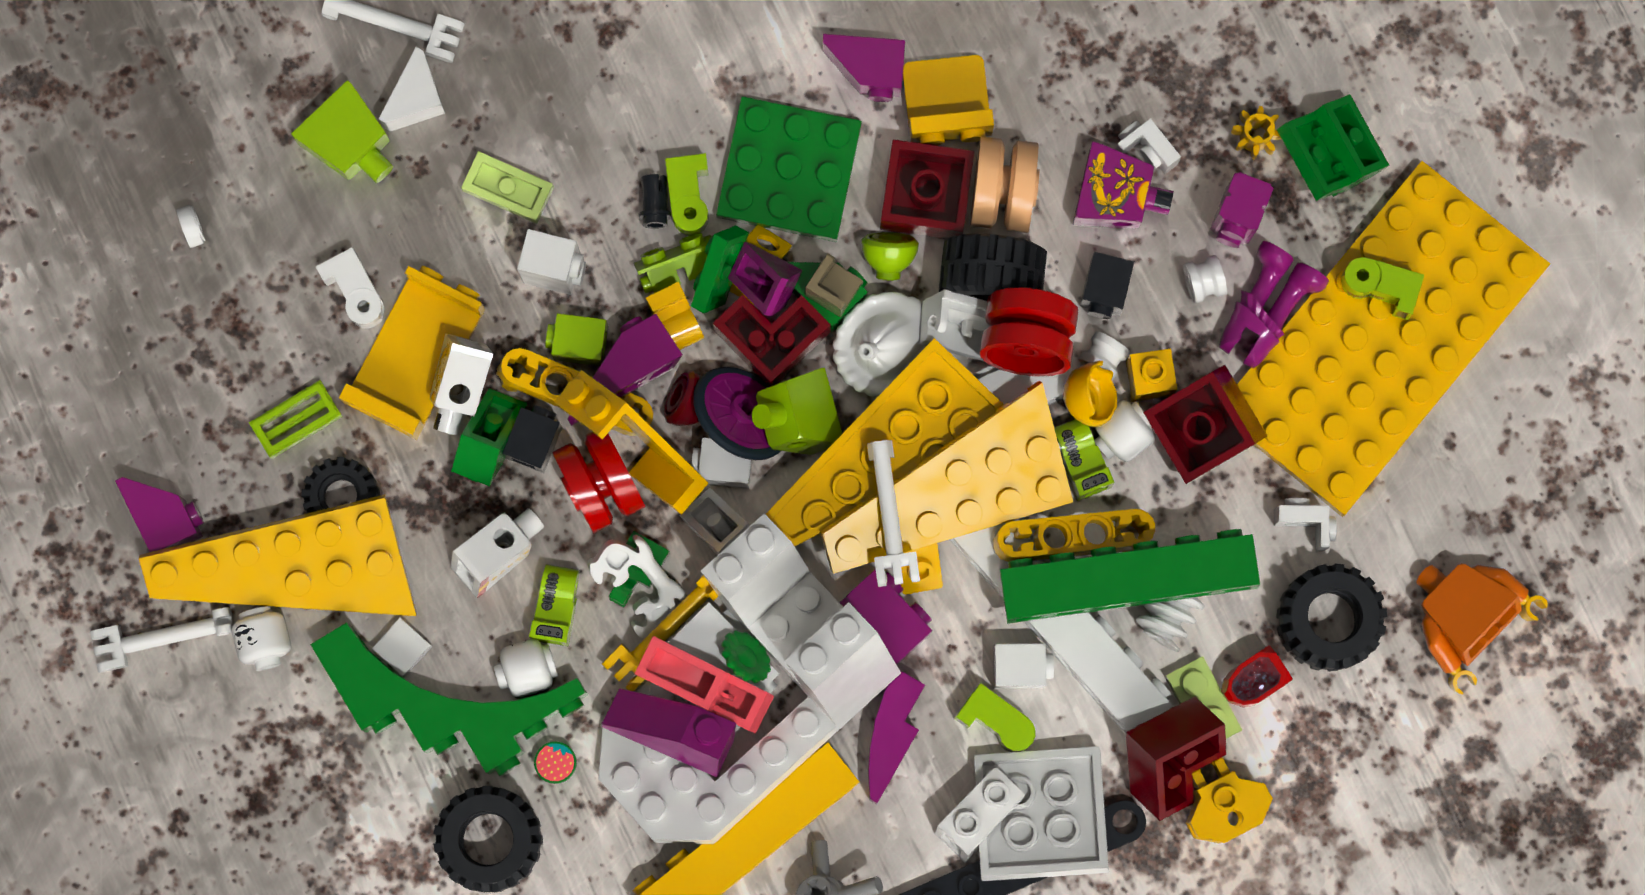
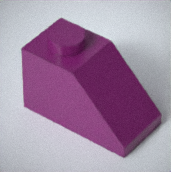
M823 34L824 54L859 94L868 95V99L875 102H891L893 97H901L905 40Z
M124 477L115 480L149 552L193 542L203 537L198 526L204 524V521L193 501L187 504L186 500L179 495Z

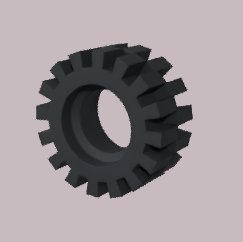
M337 457L336 460L328 458L323 460L324 464L320 466L316 464L311 469L313 471L312 474L306 476L304 480L306 484L305 489H302L301 497L304 498L303 507L307 513L329 508L325 500L326 490L332 483L339 480H345L354 485L357 492L356 501L380 496V490L376 484L377 481L366 467L358 461L348 460L345 457Z

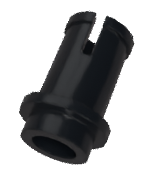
M659 174L641 177L643 211L639 212V219L643 221V227L659 229L667 227V220L671 219V212L667 211L668 180L665 175L660 176V180Z

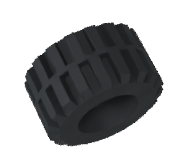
M961 234L947 238L943 244L939 292L946 289L953 293L988 301V296L994 291L1005 288L1043 290L1047 251L1031 241L1003 235Z
M1337 563L1332 566H1327L1326 564L1319 565L1297 577L1282 594L1279 600L1281 605L1276 613V618L1279 619L1280 625L1277 627L1278 635H1282L1285 640L1283 646L1287 652L1292 651L1296 655L1294 659L1299 663L1303 664L1305 662L1310 665L1311 669L1318 671L1321 669H1325L1327 672L1338 671L1362 662L1379 646L1380 643L1378 641L1385 634L1387 627L1383 625L1384 619L1388 617L1387 608H1383L1381 603L1384 597L1381 591L1376 592L1373 585L1375 582L1370 577L1364 578L1361 576V570L1355 567L1348 569L1344 568L1345 564ZM1330 593L1340 596L1350 605L1353 611V630L1342 641H1325L1317 636L1310 626L1308 619L1309 606L1315 598L1322 594Z
M482 786L464 790L465 793L459 796L456 795L450 800L447 808L442 809L439 814V823L435 825L433 834L436 835V843H433L434 852L439 857L438 863L448 873V877L466 889L495 893L513 888L530 875L533 871V866L539 861L541 855L540 847L543 845L539 818L536 817L533 812L534 809L529 803L524 801L519 795L504 788ZM485 814H493L503 818L509 824L513 833V845L510 853L502 861L491 865H484L474 861L464 847L466 828L472 820Z

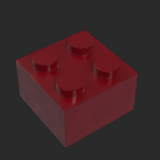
M893 139L880 230L943 239L963 234L975 151Z
M1226 365L1210 372L1143 412L1185 484L1267 437Z

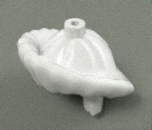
M899 292L871 294L863 302L855 305L851 312L846 314L843 323L836 330V338L833 341V361L837 365V372L843 376V380L847 385L853 386L855 391L859 393L864 392L870 397H876L926 347V345L920 344L922 301Z

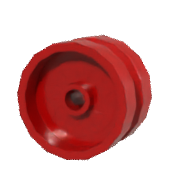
M1005 288L994 291L988 296L985 319L989 327L982 334L980 358L987 364L1000 370L1027 376H1054L1063 374L1071 368L1073 342L1069 338L1076 333L1078 307L1071 300L1056 293L1031 288Z
M590 432L585 435L584 443L593 461L586 464L578 447L572 443L553 451L552 454L563 474V477L560 479L577 512L582 511L593 534L613 523V516L604 499L612 496L620 513L627 517L646 506L609 434L601 439L595 433Z

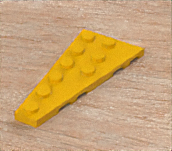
M385 494L139 556L149 597L154 599L417 616Z

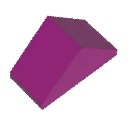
M744 242L728 279L764 315L772 316L786 307L803 270L751 243Z

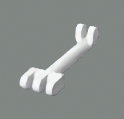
M324 0L321 13L323 17L331 20H337L340 13L427 41L428 45L425 55L449 63L453 62L455 54L441 49L440 46L445 44L451 47H458L460 39L445 33V30L447 28L456 32H462L465 25L459 20L437 14L434 26L353 0Z
M892 440L868 443L869 461H874L887 556L874 557L878 587L887 586V575L884 569L893 568L895 585L903 584L901 569L903 566H910L909 576L911 581L919 582L920 575L916 552L903 553L890 458H894Z
M228 607L212 610L213 617L126 637L122 636L121 626L119 625L90 631L92 640L109 638L110 644L93 648L95 656L112 654L113 660L98 663V673L129 667L127 653L216 634L217 636L231 634V628L235 624L233 614Z

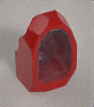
M1268 645L1226 675L1223 679L1221 693L1228 703L1243 708L1258 704L1288 684L1293 678L1277 653Z

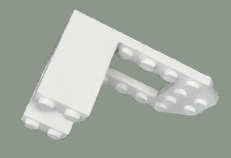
M765 513L701 570V573L727 608L721 615L737 631L747 632L750 636L755 637L766 649V652L808 697L716 781L704 771L603 728L598 779L655 843L679 841L695 842L696 844H715L901 674L878 632L849 602L843 607L815 578L793 543ZM649 681L636 691L646 695L690 704L686 699Z

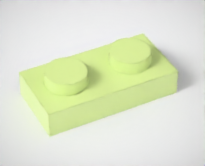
M478 151L461 189L465 193L537 224L554 189V185Z
M1203 656L1165 676L1179 704L1195 696L1225 723L1226 739L1242 731Z

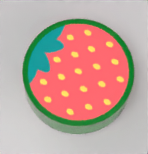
M554 741L544 744L537 751L534 766L541 779L551 784H561L568 781L574 775L577 768V758L574 751L568 745Z

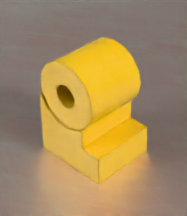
M679 282L646 297L650 311L653 315L657 314L679 350L704 339V335L690 309L691 307Z

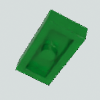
M735 225L715 233L709 239L705 248L707 258L703 270L698 274L693 285L695 294L691 307L702 313H707L726 304L732 286L728 276L744 242L747 241L749 232Z

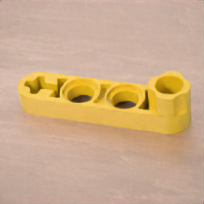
M517 348L506 353L497 368L496 375L499 376L502 387L507 391L516 392L518 390L557 406L554 401L559 395H553L547 390L546 378L551 374L557 373L564 376L569 383L577 376L579 371L527 349ZM515 362L520 363L526 369L527 374L522 373L519 378H515L512 376L513 369L507 365L509 363L515 364ZM539 365L544 367L545 370L538 379L537 387H534L530 384L535 378ZM632 393L621 398L631 408L633 406L639 408V415L649 425L652 423L653 410L648 401ZM621 420L612 428V430L624 435L637 436Z
M1142 509L1011 521L998 530L993 539V547L999 558L1006 562L1025 558H1032L1033 561L1049 559L1051 555L1073 552L1074 556L1091 555V550L1103 547H1116L1117 552L1134 551L1133 544L1150 541L1153 538L1155 522L1150 514ZM1096 523L1104 529L1105 540L1103 543L1093 544L1085 538L1084 528L1087 524ZM1128 525L1134 527L1139 533L1138 539H1135L1133 532L1120 533V529H1124ZM1055 527L1062 531L1065 537L1063 547L1052 548L1045 543L1043 534L1046 528ZM1031 529L1035 530L1034 542L1021 544L1017 551H1013L1012 545H1005L1004 543L1010 532L1014 533L1015 539H1028L1033 534Z

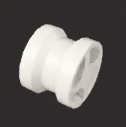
M1216 255L1207 257L1204 263L1195 264L1188 262L1183 264L1186 285L1194 304L1202 302L1205 296L1214 294L1220 297L1227 294L1225 276Z
M1096 331L1091 338L1092 346L1089 351L1082 352L1078 361L1082 365L1099 360L1103 361V365L1099 367L1112 371L1113 381L1117 375L1116 367L1119 362L1127 359L1130 351L1114 338Z

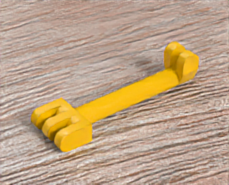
M704 575L696 581L698 586L632 651L621 643L602 662V665L607 670L613 667L618 659L624 663L613 675L618 681H621L630 671L635 673L653 636L666 641L709 597L713 601L718 597ZM636 675L627 683L625 688L629 691H634L645 679Z

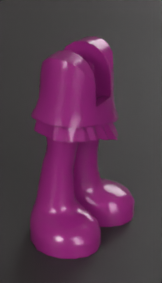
M1262 241L1257 252L1262 265L1258 279L1250 293L1241 290V301L1235 302L1234 311L1219 343V348L1229 355L1233 347L1242 338L1241 334L1245 328L1259 335L1256 342L1250 346L1248 355L1243 361V364L1253 369L1280 343L1278 339L1284 335L1281 328L1299 300L1307 293L1323 291L1329 283V279L1321 272L1309 265L1298 262L1269 312L1266 313L1263 309L1265 303L1279 280L1294 261L1289 253L1267 241Z

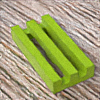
M319 380L250 421L249 424L268 456L273 459L343 416L327 392L324 384ZM319 394L322 398L265 433L262 429L263 426L315 395ZM328 408L329 412L277 444H271L270 441L323 409Z

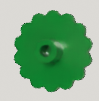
M735 630L732 633H728L725 636V640L721 643L724 649L722 656L726 659V665L733 669V673L737 677H742L746 682L751 680L754 683H758L760 680H765L771 671L769 665L771 659L767 655L766 649L755 637L750 636L747 632L742 633Z

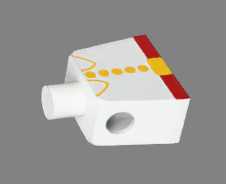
M529 508L513 521L504 512L453 551L450 568L472 594L479 598L529 555L531 548L529 539L541 531L544 525ZM497 542H505V543H507L510 547H509V548H501V547L497 546L496 543H497Z

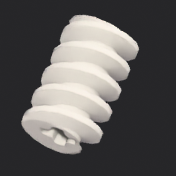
M1198 597L1146 604L1144 607L1152 616L1138 615L1136 621L1143 629V632L1165 647L1179 652L1180 649L1173 642L1172 638L1174 636L1187 638L1188 634L1180 626L1181 623L1195 624L1196 619L1189 612L1190 607L1203 610L1205 606Z

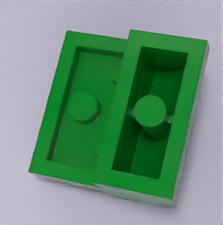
M1350 94L1326 103L1314 112L1286 122L1277 129L1316 201L1330 195L1333 197L1390 166Z

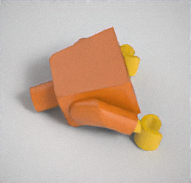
M1461 563L1448 576H1445L1435 566L1429 565L1420 573L1416 581L1421 588L1429 593L1421 604L1425 614L1421 625L1428 650L1443 672L1450 673L1448 677L1450 688L1462 695V690L1457 686V680L1461 675H1467L1468 680L1473 685L1477 683V678L1471 671L1460 667L1462 662L1469 666L1518 614L1526 621L1539 620L1530 611L1531 602H1534L1541 609L1548 606L1547 600L1544 597L1537 595L1529 596L1528 588L1504 568L1476 565L1471 568Z

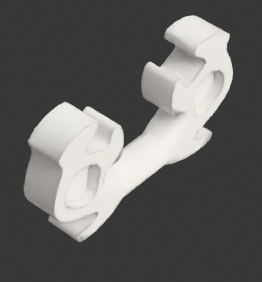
M633 536V540L637 545L636 549L620 540H608L601 546L596 556L588 560L589 572L597 584L602 583L604 572L612 574L611 582L614 587L625 583L629 578V566L634 565L642 569L656 587L658 593L657 599L652 600L645 596L635 602L632 607L636 615L644 613L645 620L643 622L634 620L631 622V625L636 634L645 639L676 608L674 598H678L681 602L686 598L685 591L680 584L668 577L654 559L648 543L640 536Z

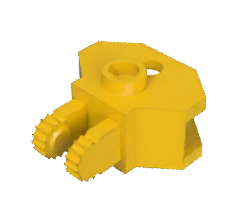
M1223 757L1210 763L1218 775L1217 779L1206 783L1201 769L1192 773L1193 785L1195 787L1193 794L1196 800L1185 823L1194 839L1219 844L1226 843L1262 824L1273 800L1264 783L1238 778L1235 771L1230 772ZM1231 811L1238 817V821L1234 826L1228 821V815Z

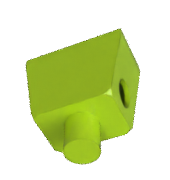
M348 80L291 133L300 147L347 180L352 179L362 169L375 183H379L394 167L380 153L390 142L387 134Z
M819 368L757 392L756 399L758 405L752 411V421L757 428L765 429L768 445L773 450L814 455L827 450L842 435L825 368Z

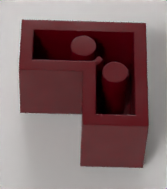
M743 294L713 322L714 332L769 387L778 384L831 332V324L802 295L772 324Z
M1194 696L1127 731L1126 743L1130 793L1159 821L1193 804L1192 773L1227 755L1225 723Z

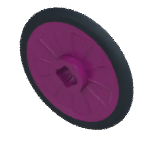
M734 367L712 369L699 379L693 395L695 413L704 431L716 444L727 452L748 460H765L781 452L780 450H773L768 445L765 429L757 428L752 421V411L758 405L756 399L757 392L769 388L762 379L748 371Z

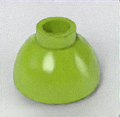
M876 232L867 234L861 239L864 257L868 264L876 270V278L880 280H899L901 272L910 266L918 252L919 242L913 236L907 234Z

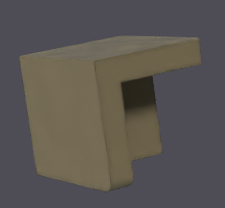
M827 253L806 286V297L841 318L863 284V280L836 264L835 257Z

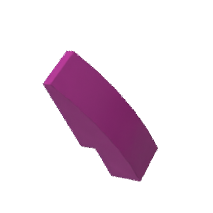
M902 671L887 686L874 722L869 749L868 785L869 800L875 804L879 802L919 729L908 724L905 720L924 689L925 684Z

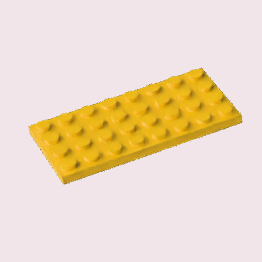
M1421 161L1326 277L1329 279V283L1326 288L1319 293H1312L1282 329L1284 335L1278 339L1280 343L1269 352L1254 369L1250 368L1238 382L1239 389L1267 434L1266 438L1254 446L1340 516H1345L1551 263L1424 161ZM1365 257L1423 274V282L1413 314L1409 320L1392 316L1394 304L1369 296L1357 299L1347 295L1341 284L1342 274L1347 265L1356 258Z

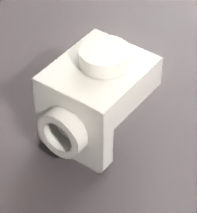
M1288 498L1285 499V505H1279L1274 509V526L1315 527L1316 551L1327 550L1330 546V541L1336 540V517L1329 516V506L1310 505V499Z

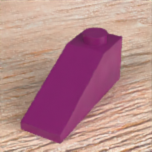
M657 314L645 320L638 316L620 328L621 334L593 379L622 398L674 369L683 354ZM570 415L567 418L571 426L579 422Z
M619 688L601 727L717 777L734 742L736 723L698 706Z

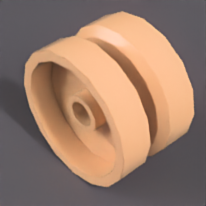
M980 137L970 227L991 229L997 221L999 204H1004V225L1007 231L1029 232L1032 208L1036 206L1040 169H1037L1038 143L1017 141L1012 147L1010 166L1003 165L1005 145L1002 139Z

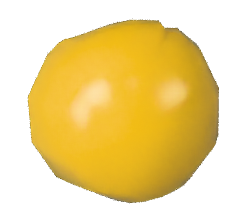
M1100 360L1087 363L1071 371L1064 385L1063 400L1070 414L1082 424L1091 427H1099L1107 423L1117 408V391L1112 381L1113 372L1099 367L1103 365V361Z

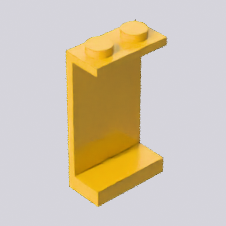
M423 265L419 271L410 266L407 267L405 275L408 280L352 386L346 383L339 396V399L344 404L415 440L418 439L435 407L430 400V393L445 334L470 340L486 310L483 304L478 301L480 294L461 284H458L456 289L442 283L443 276Z
M581 370L554 401L558 407L601 439L608 434L619 420L629 427L649 447V450L630 470L629 474L639 484L681 515L709 484L633 408Z

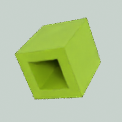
M557 313L556 323L548 324L545 348L552 349L551 355L555 361L601 366L604 361L609 327L607 320Z

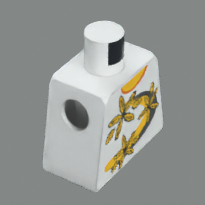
M445 334L430 393L432 404L439 407L433 429L457 435L463 414L475 416L493 357L492 351L485 343ZM454 385H464L463 391L460 394H449L450 389Z

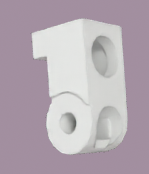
M352 247L316 266L327 286L334 282H337L346 298L345 309L347 315L355 325L369 329L377 326L382 321L385 312L383 302Z

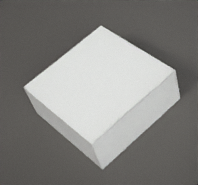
M399 618L372 649L405 678L432 646L404 620Z

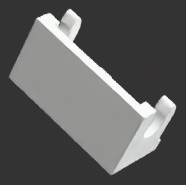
M946 289L922 301L920 344L927 346L935 338L948 352L984 361L980 358V347L983 331L989 327L985 319L987 301L953 293Z

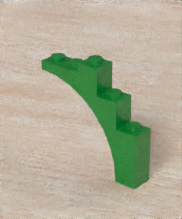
M348 623L341 625L310 644L361 731L367 733L373 729L375 734H379L397 723L394 716L401 713L425 753H430L434 750L437 756L459 743L456 736L462 733L484 771L489 775L496 771L499 777L521 764L518 757L523 755L525 751L517 738L524 735L526 740L537 736L548 728L546 720L560 713L562 718L573 714L584 706L581 699L588 695L580 680L576 678L547 693L516 701L481 703L452 699L419 688L395 674L368 649L354 628Z

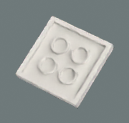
M1100 746L974 755L976 786L993 768H998L1025 795L1023 800L979 844L982 881L1109 873Z

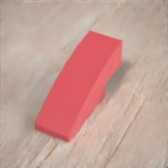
M655 636L652 637L634 673L718 716L735 722L736 725L755 734L774 698V695Z

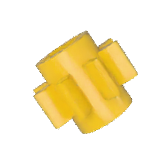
M1259 106L1256 113L1251 116L1245 110L1241 111L1239 117L1244 126L1235 125L1231 129V133L1239 135L1240 138L1235 149L1239 151L1245 148L1251 151V158L1255 160L1259 151L1263 149L1266 153L1272 155L1276 149L1270 140L1282 139L1278 131L1275 130V123L1279 115L1276 114L1269 117L1263 114V106ZM1262 127L1265 130L1263 137L1258 135L1252 138L1249 135L1252 128L1257 130Z

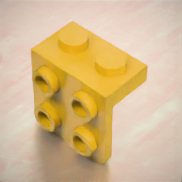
M969 55L912 61L904 64L903 82L910 142L939 146L944 144L945 140L961 139L962 142L970 143L980 141V137L992 136L994 128L993 110L989 109L984 60L981 56Z

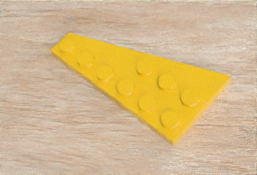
M934 338L774 504L766 515L796 547L820 534L822 529L860 503H865L878 494L874 461H869L868 443L892 440L894 458H890L894 481L896 478H901L918 466V463L970 427L974 428L996 413L995 410L1004 404Z
M1037 381L1027 388L1028 391L1010 403H1005L995 410L996 413L974 428L970 427L918 463V466L912 471L893 481L903 553L1073 503L1044 386L1041 381ZM878 494L867 502L860 503L820 531L830 570L833 574L875 562L874 557L887 556Z

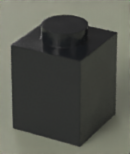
M1094 252L1080 306L1088 308L1087 313L1098 318L1111 319L1112 314L1120 316L1135 261Z
M533 405L531 411L521 407L502 454L504 457L528 468L545 473L562 431L560 422L555 421L557 414Z

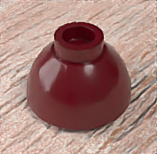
M689 370L682 373L672 385L663 410L667 423L675 426H690L699 422L693 403L694 390L701 378L696 372Z

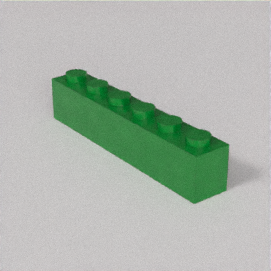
M1232 529L1217 532V539L1201 541L1200 535H1189L1175 538V545L1159 547L1158 541H1146L1133 544L1134 551L1117 553L1116 547H1103L1091 550L1092 557L1075 559L1074 553L1069 552L1049 556L1050 563L1033 565L1032 558L1007 562V569H1000L1007 624L1258 589L1260 578L1253 534L1243 535L1242 529Z

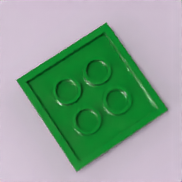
M742 96L716 217L837 242L862 121Z

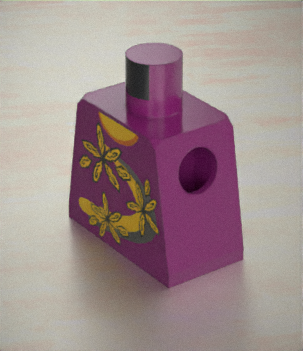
M1092 141L1073 225L1138 229L1142 223L1145 210L1165 215L1169 214L1174 191L1150 186L1154 171L1153 165Z

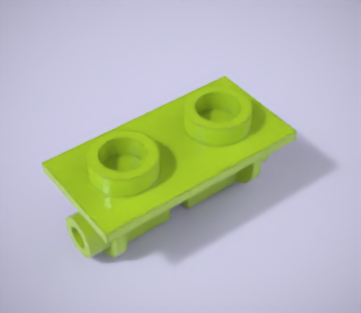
M695 233L682 238L679 241L680 246L664 251L663 247H659L643 253L640 256L641 260L634 262V266L638 275L647 274V276L640 278L645 294L651 291L656 293L676 282L681 284L676 270L683 267L689 281L696 279L703 270L707 258L705 248L712 236L709 234L703 237L702 233Z

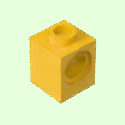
M1171 348L1129 355L1126 360L1132 402L1165 398L1175 394L1177 383Z

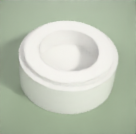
M187 205L176 209L189 247L193 248L204 244L206 239L194 207Z

